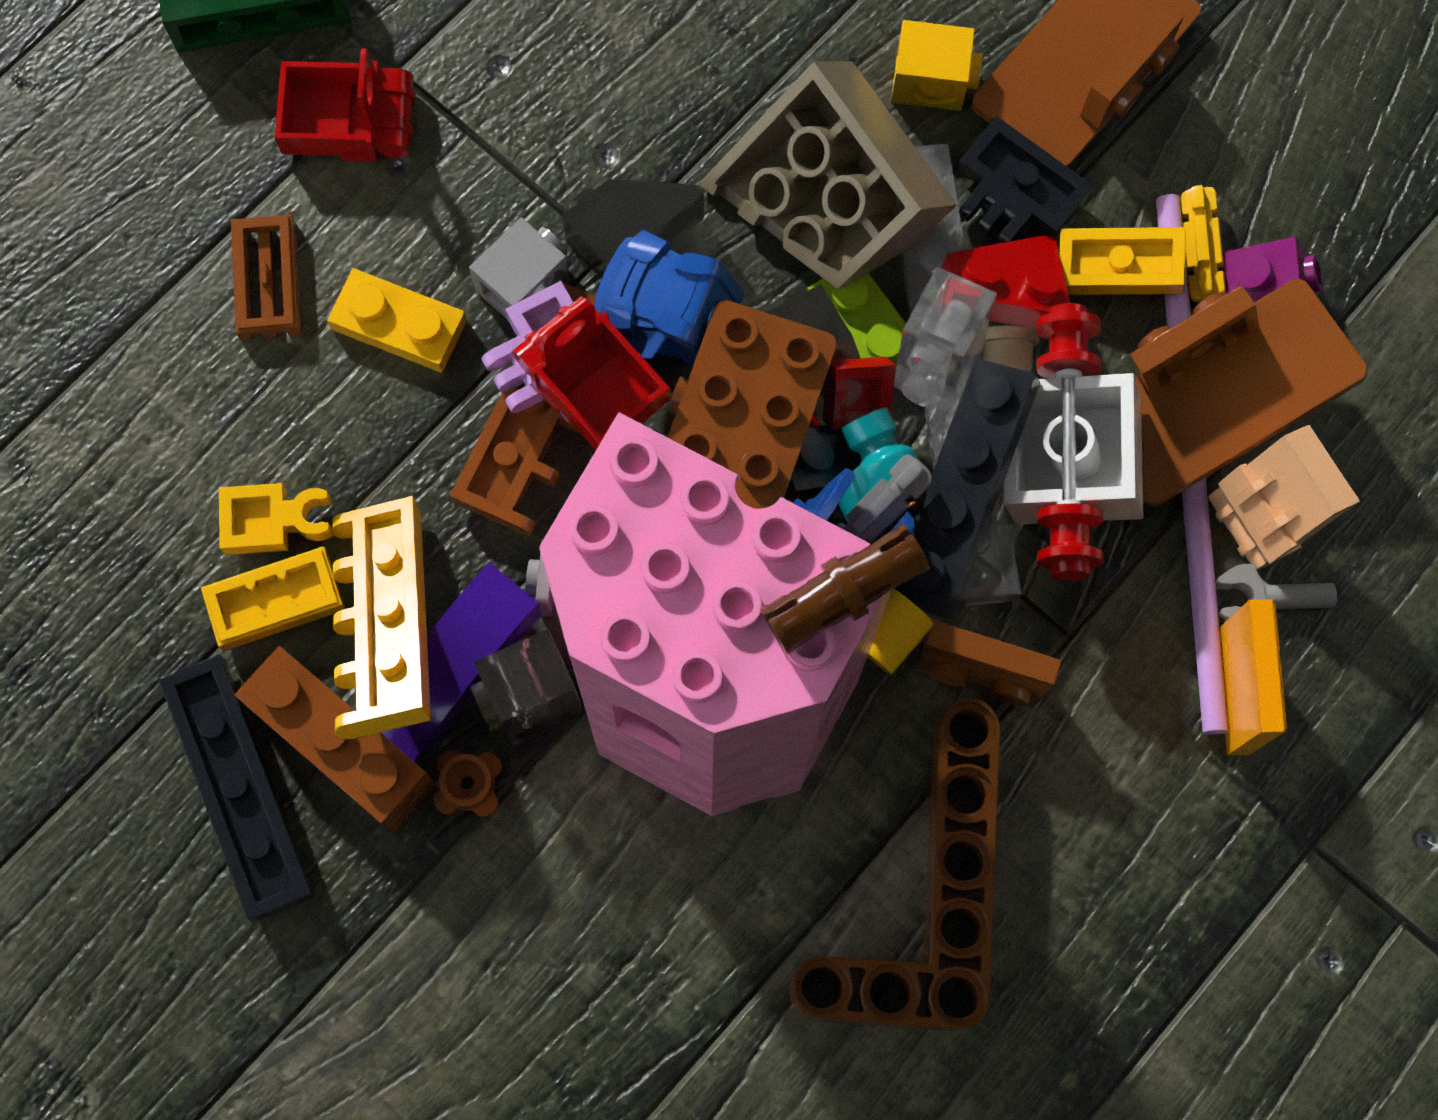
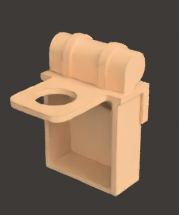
M1310 425L1284 435L1248 465L1244 463L1238 466L1218 483L1220 488L1208 496L1209 501L1217 512L1215 514L1216 518L1220 523L1224 522L1238 544V552L1242 557H1246L1250 564H1254L1257 571L1299 550L1304 541L1360 502Z

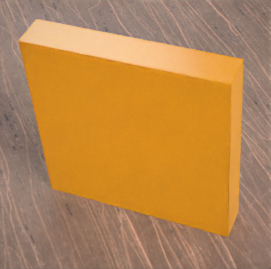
M1273 599L1248 600L1220 626L1229 732L1225 733L1227 755H1250L1287 730L1276 604L1273 603Z

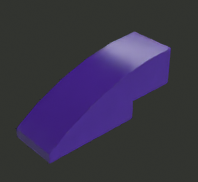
M488 562L427 635L431 721L381 733L417 763L500 671L501 666L499 662L542 616L538 602L493 564Z

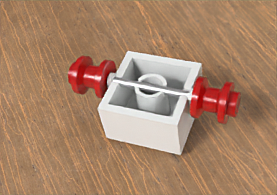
M1077 303L1055 305L1049 309L1048 314L1041 316L1036 321L1037 335L1049 340V353L1037 359L1036 371L1038 375L1047 379H1039L1040 386L1004 480V505L1015 524H1038L1050 529V546L1037 552V564L1040 567L1050 569V576L1058 580L1086 579L1090 577V569L1103 565V551L1090 546V529L1101 525L1103 521L1143 519L1140 392L1134 373L1098 375L1102 370L1101 358L1094 353L1088 352V339L1100 334L1101 319L1097 315L1089 313L1086 306Z

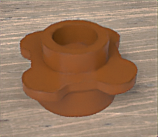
M455 750L444 752L437 761V768L440 771V790L433 797L437 810L445 815H451L457 810L474 811L479 817H487L493 814L498 807V799L494 795L495 777L502 770L499 759L489 752L482 753L479 757L471 754H459ZM463 779H473V787L468 790L463 789L461 785Z

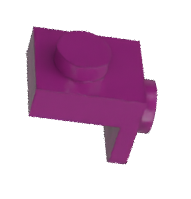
M1296 237L1223 252L1226 294L1242 285L1255 303L1293 279L1306 281L1314 293L1323 290V274L1317 255L1310 256Z

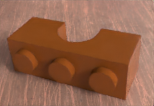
M280 645L234 694L235 697L392 834L437 785L425 770L381 732L355 739H342L336 736V717L355 710Z

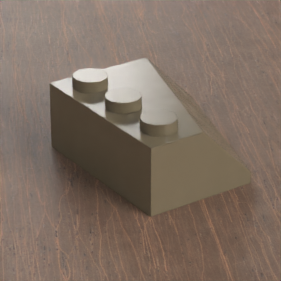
M814 61L698 184L711 195H720L738 208L737 214L751 225L762 226L782 241L783 249L837 289L847 287L917 244L957 206L956 202L852 61Z

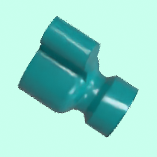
M887 407L870 412L841 429L850 450L858 452L861 456V464L853 470L856 476L838 503L844 517L882 478L888 482L893 477L889 471L903 456L909 454L918 459L916 452L910 446L896 442L894 435L897 427Z

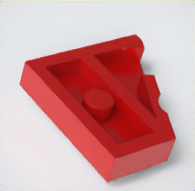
M1044 235L950 252L946 254L939 270L945 314L1036 329L1038 318L1048 314L1051 307L1070 303L1056 236Z

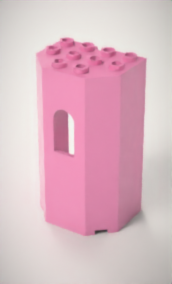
M618 412L539 546L598 754L710 816L738 809L739 806L770 797L776 798L800 791L860 679L891 591L867 605L869 610L867 615L855 622L850 616L836 625L830 626L815 635L811 640L797 647L788 655L784 652L760 612V608L791 593L822 573L821 564L836 556L839 561H842L871 544L782 497L772 506L763 509H756L745 505L739 499L735 489L738 474Z

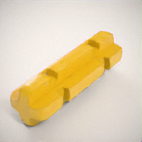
M1197 185L1183 192L1180 201L1182 217L1189 220V222H1183V227H1186L1187 271H1193V275L1188 276L1189 297L1193 302L1200 303L1214 293H1226L1227 290L1225 272L1218 271V267H1223L1224 259L1220 219L1218 217L1213 218V214H1218L1219 212L1217 192L1212 187Z

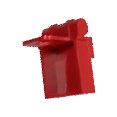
M366 48L361 49L360 63L281 61L274 137L281 154L341 156L342 161L378 162L379 153L389 158L406 157L409 152V141L413 137V126L410 124L411 108L415 104L416 94L413 89V74L399 68H380L378 61H372L369 49Z
M583 296L579 297L569 306L564 305L561 307L553 319L536 332L531 331L524 337L525 341L512 350L515 360L531 376L533 387L556 413L561 411L595 450H597L618 412L639 423H643L670 401V387L609 321V315L605 311L600 314L595 309L594 304Z

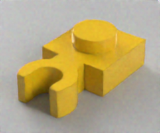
M283 483L219 487V549L225 555L289 551L288 533L299 532L308 540H327L333 536L329 523H310L307 521V515L314 507L332 505V498L324 489L310 488L299 493L294 500H287V489Z

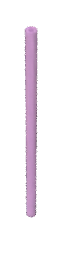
M1166 194L1156 199L1158 227H1183L1180 196ZM1186 255L1184 294H1164L1166 322L1170 328L1191 316ZM1206 478L1182 492L1202 730L1203 734L1216 735L1228 733L1229 724Z

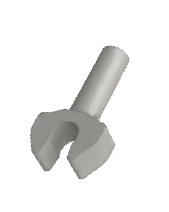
M1254 564L1237 565L1215 580L1216 590L1228 591L1238 589L1246 595L1247 600L1273 599L1276 609L1334 608L1337 602V591L1334 583L1269 585L1261 579ZM1233 606L1220 610L1218 612L1219 622L1224 624L1241 607Z

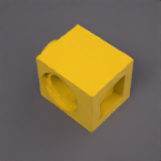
M903 20L897 49L891 102L961 111L967 89L977 90L980 80L983 54L972 52L975 28Z

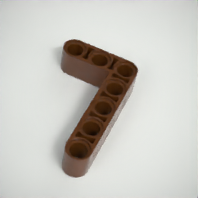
M970 698L951 704L936 725L933 736L923 963L833 956L812 957L800 965L792 976L789 987L790 1000L794 1008L805 1018L819 1022L955 1031L973 1026L986 1014L990 1001L1000 727L998 717L993 709L983 701ZM960 719L972 721L981 731V745L975 748H966L957 744L950 734V723ZM954 783H964L975 789L980 803L978 811L964 814L952 808L947 798L948 786ZM959 847L966 849L973 855L976 860L977 871L972 880H957L948 873L944 864V856L947 850ZM957 913L970 920L974 928V938L969 948H954L943 938L941 924L947 914ZM821 970L828 972L838 983V998L832 1006L818 1008L806 1001L802 993V983L804 977L812 971ZM888 975L896 978L902 984L905 991V1000L898 1012H882L873 1004L870 997V988L876 977ZM954 980L961 982L971 994V1007L963 1018L950 1017L939 1005L938 993L945 981Z

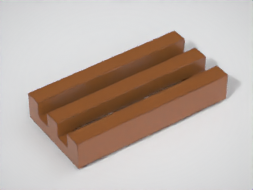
M292 214L232 219L235 332L240 341L253 340L252 335L263 334L264 338H275L278 332H287L289 336L301 335L296 223ZM280 230L284 316H276L272 231ZM258 232L261 318H252L248 233Z

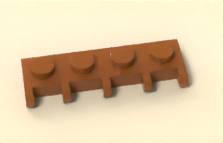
M562 282L573 302L583 296L595 304V296ZM523 383L507 392L501 393L449 496L453 504L523 535L530 536L536 523L527 516L518 513L517 510L533 479L549 486L556 485L560 473L556 469L542 463V460L559 426H564L576 432L579 431L570 421H565L561 412L556 413L545 399L521 412L511 413L505 400L512 393L525 387Z

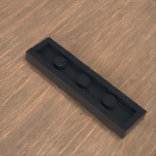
M978 358L974 361L934 467L932 484L926 489L914 520V537L923 550L930 569L894 588L924 612L950 620L954 617L1040 386L1036 373Z
M218 654L159 678L160 686L247 920L255 923L315 897L314 890L243 704L234 696L237 688L225 658Z

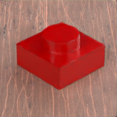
M886 357L832 360L826 377L822 420L830 428L840 429L850 422L881 408L887 407L891 415L896 365Z

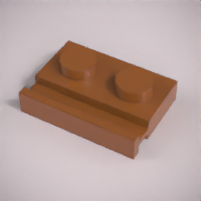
M933 620L934 626L927 633L923 641L916 664L930 669L928 675L941 683L964 687L967 681L992 688L990 695L999 701L1016 706H1028L1029 700L1039 703L1049 692L1050 686H1054L1061 660Z

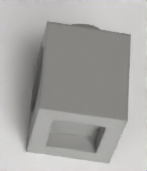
M521 217L469 267L475 291L507 319L506 308L558 281L565 284L570 281L566 261L568 252L563 243L550 230L541 227L537 231Z

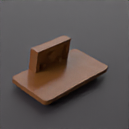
M1058 0L975 92L971 103L972 110L989 124L996 116L1069 168L1116 113L1123 117L1130 110L1144 89V86L1141 84L1150 73L1154 72L1156 75H1159L1169 65L1180 48V44L1177 42L1196 22L1201 12V6L1196 0Z
M1293 279L1255 303L1242 285L1228 294L1225 292L1214 293L1195 307L1192 316L1173 328L1163 326L1155 329L1139 342L1137 350L1130 353L1136 372L1135 380L1141 396L1144 504L1150 507H1157L1364 382L1367 376L1365 362L1306 281Z
M724 300L719 302L713 310L689 378L680 376L674 389L669 412L675 413V417L669 434H660L738 474L735 489L739 499L745 505L756 509L772 506L780 497L785 498L836 350L835 337L828 332L732 301Z

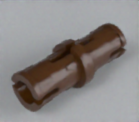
M902 523L891 532L879 538L878 541L859 552H855L844 560L839 561L835 556L821 564L822 573L791 593L761 607L760 612L776 640L788 655L797 647L811 640L815 635L830 626L836 625L850 616L855 622L869 613L867 605L883 597L882 595L902 583H906L919 574L925 573L930 569V565L913 534L910 535L908 528Z

